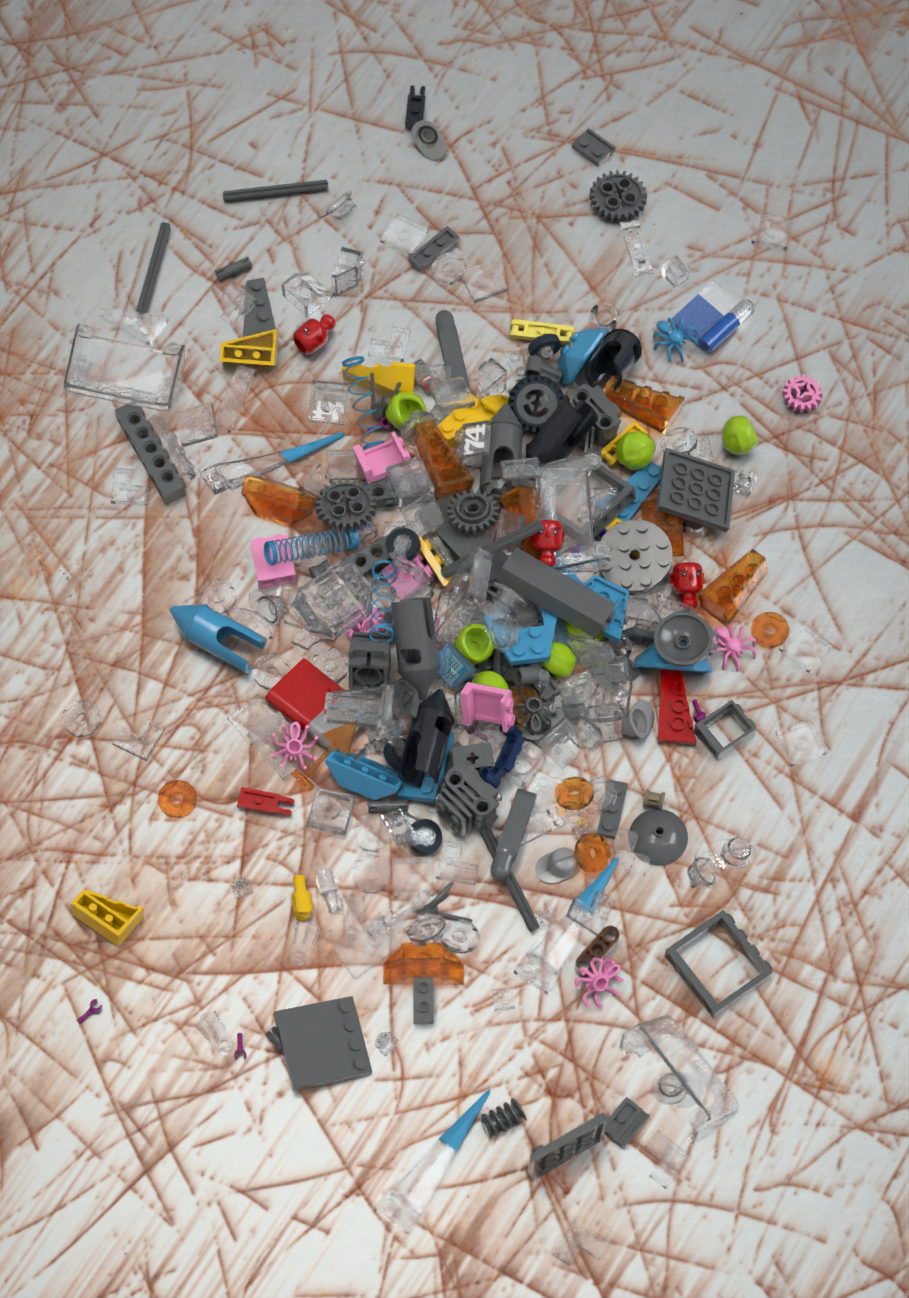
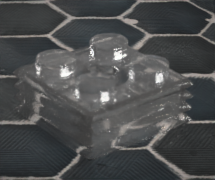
M318 787L307 820L308 827L343 836L346 835L355 804V796ZM334 809L335 813L328 814V811Z

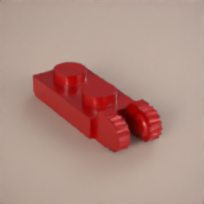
M241 787L237 808L291 817L292 811L278 807V803L293 806L295 800L276 793Z

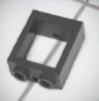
M733 700L695 724L694 728L696 736L717 761L754 737L756 731L755 723L744 715L742 707L739 704H735ZM730 714L745 733L723 747L708 728Z

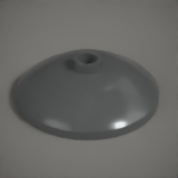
M675 612L663 618L657 625L654 633V645L660 657L666 662L676 666H691L703 660L709 653L712 646V632L702 617L691 612ZM684 642L686 646H681L680 643Z
M651 809L641 813L633 821L629 831V843L634 854L645 863L656 866L668 865L675 862L684 853L688 843V832L683 821L674 813L664 809ZM661 830L663 834L659 835L656 831Z

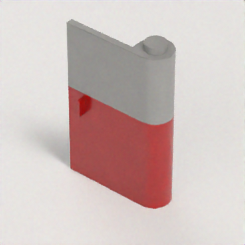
M306 658L301 659L269 690L265 697V700L290 721L299 723L303 731L305 726L308 725L307 734L313 739L317 735V742L330 753L332 750L346 752L348 739L374 713Z

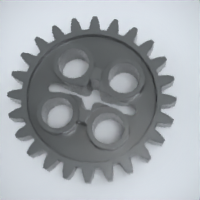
M616 170V174L609 171V176L603 173L602 178L597 177V182H593V186L590 188L589 200H591L590 205L594 206L593 211H598V216L604 215V220L608 217L611 218V222L614 219H617L618 223L621 222V219L627 222L628 217L634 220V215L640 216V211H644V206L647 202L646 187H643V181L638 182V176L632 178L633 173L627 176L626 171H623L622 174H619L618 170Z
M347 478L345 483L339 479L338 484L331 481V487L325 485V490L320 489V495H317V501H315V508L318 519L323 520V525L329 523V529L336 527V532L343 528L345 533L347 529L353 532L354 527L361 530V524L367 526V521L372 522V516H375L377 503L376 497H373V491H369V486L363 488V482L357 485L355 479L352 483H349ZM342 493L345 494L346 506H347V508L349 509V516H350V518H348V517H347V514H346V506H345V503L343 502V495H342Z

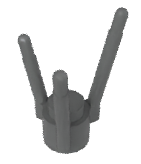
M372 372L370 373L371 393L373 394L371 395L370 409H377V411L373 412L372 416L382 419L386 417L385 411L389 403L385 402L386 393H383L382 399L376 403L374 373ZM398 382L392 397L398 393L401 382Z

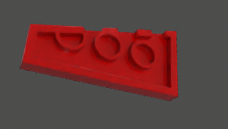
M662 669L657 742L696 745L697 740L689 712L690 708L686 698L681 670Z

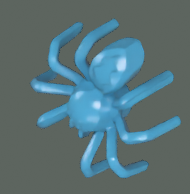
M668 317L667 322L663 320L657 322L656 329L659 332L653 333V338L659 335L668 340L658 342L654 346L656 351L658 346L670 344L667 348L668 362H672V347L677 349L681 361H685L683 352L680 349V346L683 347L682 344L686 343L685 339H692L696 346H699L698 340L693 336H683L688 330H693L698 335L697 329L691 326L681 332L684 323L683 317L680 318L678 330H676L674 321Z

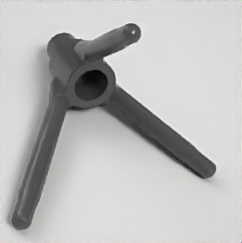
M453 881L434 900L424 905V908L417 910L419 918L433 915V917H444L472 923V919L439 912L437 905L449 897V894L446 892L454 885Z

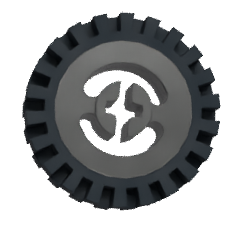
M530 375L515 384L510 392L508 404L524 430L538 433L565 397L561 387L554 380L547 376ZM533 390L543 391L549 397V403H546L543 397H539V402L542 403V406H538L537 412L542 411L543 408L548 409V412L542 417L529 416L524 410V405H528L530 410L534 411V405H531V402L536 400V395L532 396L529 400L525 398Z

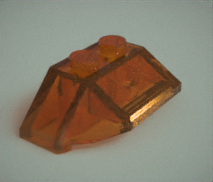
M252 475L245 476L241 494L245 497L255 516L290 527L313 514L317 496L306 490Z
M656 489L640 504L642 520L657 525L665 532L671 542L673 557L683 556L682 518L657 510L659 489Z
M403 942L383 964V984L413 985V978H433L434 985H464V964L444 942Z

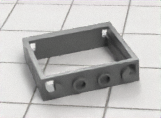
M584 454L568 470H565L555 482H552L547 490L538 495L534 503L538 514L547 520L559 521L565 533L586 546L636 499L635 488ZM588 469L620 492L581 528L549 506V504Z
M724 910L667 948L664 955L713 1019L771 979L773 973L771 965L766 960L763 961L757 947L748 942L745 932L737 928L733 917L730 914H726ZM721 922L761 974L720 1003H717L677 951Z

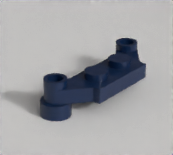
M516 723L507 732H503L502 725H500L499 730L507 736L493 769L485 767L479 772L482 780L492 785L495 789L499 787L501 779L513 769L514 762L525 740L521 737L523 732L516 727Z

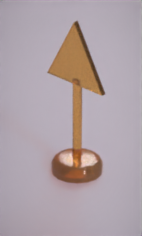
M357 720L322 733L332 743L331 746L305 775L298 770H293L290 774L311 792L314 785L307 778L335 747L340 749L346 756H349Z

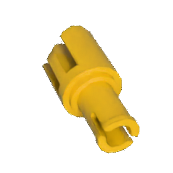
M296 875L292 879L294 884V893L291 896L293 912L299 921H306L311 916L310 914L313 910L311 893L306 891L305 876Z

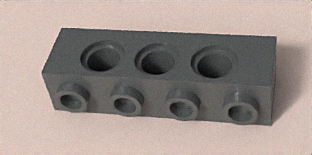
M405 525L394 528L388 535L377 538L371 545L360 548L357 553L352 556H346L339 563L342 572L353 588L373 576L372 567L377 561H394L386 549L387 538L393 531L406 528ZM401 539L396 546L397 550L406 551L410 547V541L408 539ZM382 553L381 556L374 557V554ZM361 562H365V563H366V564H365L364 566H362V567L357 566V565H358L359 563H361ZM389 563L377 564L374 571L379 573Z

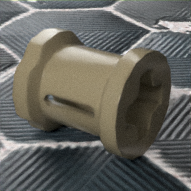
M646 789L643 806H655L662 810L665 793L659 794Z

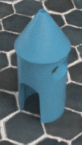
M208 604L172 606L170 608V612L186 642L193 643L245 673H249L252 670V667L248 666L249 662L222 646L223 640L229 635H234L263 650L265 648L267 639L264 636L225 615L216 613Z

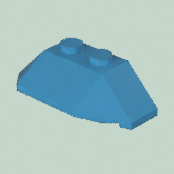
M608 328L584 329L580 332L576 331L569 338L570 343L561 349V355L557 359L558 369L562 372L560 379L562 387L573 383L605 335L610 331Z
M682 642L680 645L686 646V643ZM654 643L635 657L634 660L635 667L712 673L711 663L706 658L691 666H676L666 662L656 651Z
M332 750L325 760L338 785L372 800L397 793L404 783L392 768L356 753Z

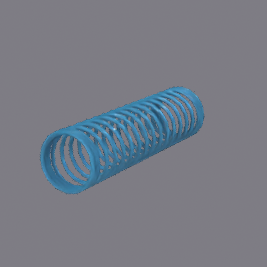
M355 527L352 533L350 529L346 530L344 535L347 549L343 546V529L341 528L339 529L341 534L336 532L334 535L333 531H336V529H332V531L327 530L326 532L321 531V533L316 532L315 534L310 533L304 536H293V538H282V540L266 541L264 544V556L269 565H276V563L280 564L281 561L286 563L287 559L291 562L292 559L297 561L298 557L302 560L304 556L306 558H309V556L313 558L315 554L320 556V554L325 555L326 552L331 554L332 551L336 553L337 550L339 552H342L343 549L347 551L348 548L355 550L359 547V534ZM337 533L341 540V550H339L337 544ZM331 534L335 539L336 551L332 548ZM326 535L330 542V552H328L326 547ZM320 536L322 537L325 546L324 554L320 546ZM309 538L312 542L314 549L313 556L311 555L309 549ZM315 538L317 539L319 545V555L317 554L315 549ZM298 540L302 547V558L298 551ZM303 540H305L307 544L308 557L305 555ZM292 542H294L297 551L296 559L293 555ZM281 543L285 550V561L283 560L281 554ZM287 543L291 551V560L287 554ZM276 545H277V548H278L279 554H280V562H278V553H277ZM270 548L272 550L273 560H271L270 557Z

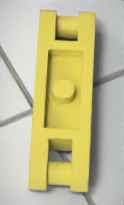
M513 319L510 323L512 329L509 331L508 337L515 341L518 339L533 341L541 335L552 333L556 334L561 345L565 346L570 343L569 338L575 332V328L566 325Z

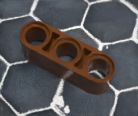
M609 925L603 928L577 957L575 973L579 977H588L586 973L582 975L579 972V964H588L589 968L587 970L593 973L590 961L594 957L605 959L617 946L620 933L616 927ZM607 934H611L615 937V939L608 940L605 938V936ZM597 948L600 949L602 953L596 955L592 952V950ZM594 962L595 968L599 966L600 962Z

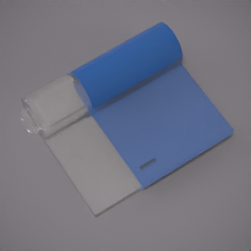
M712 280L672 320L678 328L680 318L683 317L684 323L681 332L689 326L695 327L698 335L693 330H688L685 335L696 338L699 343L698 347L710 354L754 313V304L748 299L736 300L715 280Z

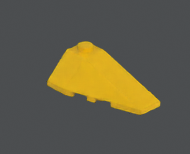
M392 362L390 366H382L381 363L375 364L374 367L356 365L346 371V375L350 377L369 376V378L356 383L371 390L370 373L373 372L375 392L382 395L386 393V397L389 398L392 397L398 382H401L398 393H414L415 364ZM342 366V379L352 383L360 380L346 377L344 372L348 367Z

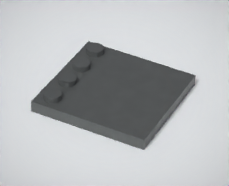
M666 448L663 453L657 510L727 532L730 526L735 470Z
M353 996L274 1011L273 1015L292 1091L372 1074Z
M605 1114L597 1115L545 1146L541 1144L532 1150V1154H530L528 1168L530 1180L533 1182L602 1142L608 1120Z

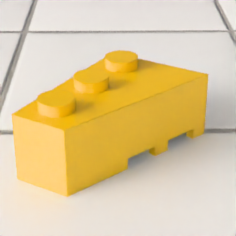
M279 328L220 343L219 361L277 365Z
M471 394L434 429V441L447 451L465 443V439H470L465 434L466 429L476 428V425H479V427H482L483 424L486 425L495 413L485 409V406L479 402L480 400Z
M83 889L71 902V914L119 947L142 921L144 907L125 904V901H115L107 898L105 895Z

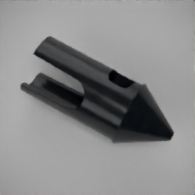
M614 329L605 335L602 344L585 368V378L592 388L598 384L604 375L619 376L614 385V391L619 388L642 353L641 343L635 334L626 329Z
M566 396L534 438L526 444L524 477L531 480L559 471L562 464L597 422V413L583 399L573 407L569 401L570 398Z
M442 689L436 690L419 704L417 716L412 718L397 775L403 782L414 787L421 788L425 773L429 774L433 778V782L438 784L451 729L455 723Z

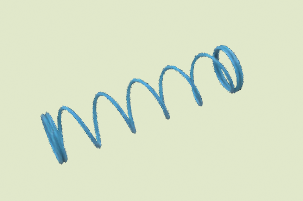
M355 356L342 361V366L348 367L344 372L346 377L360 379L354 382L348 391L354 395H365L356 400L352 407L357 411L368 412L358 419V426L374 428L366 432L361 438V441L366 444L363 446V450L371 448V446L383 444L385 441L371 443L363 441L365 435L382 426H361L358 423L361 418L377 411V409L359 410L354 407L359 400L373 394L353 393L350 391L354 384L369 378V376L350 377L346 375V371L349 368L365 361V357ZM359 360V361H356V362H353V363H347V362H350V361Z
M388 560L377 561L372 567L374 578L371 583L373 588L371 601L373 603L370 607L372 617L369 621L371 627L369 638L372 641H377L371 636L372 631L381 635L392 633L389 640L382 642H390L394 638V627L392 625L382 623L372 627L371 623L373 617L381 622L393 620L392 618L391 620L384 621L375 617L380 612L392 614L390 611L383 610L375 614L372 613L373 605L381 609L392 608L378 606L375 602L381 599H389L395 602L390 598L373 600L374 592L386 597L392 596L396 592L395 588L390 585H381L377 588L373 586L375 579L383 584H391L396 581V565ZM379 563H389L395 570L394 573L383 572L377 574L374 569ZM381 574H391L389 576H380ZM394 576V581L386 583L379 581L376 577L388 579ZM389 586L394 589V592L391 595H382L376 589ZM385 628L388 629L390 633H379L375 629Z

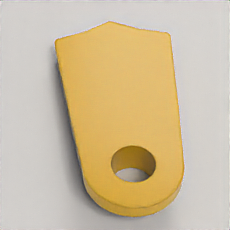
M497 394L483 397L479 402L485 406V409H489L496 414L503 404H508V397Z

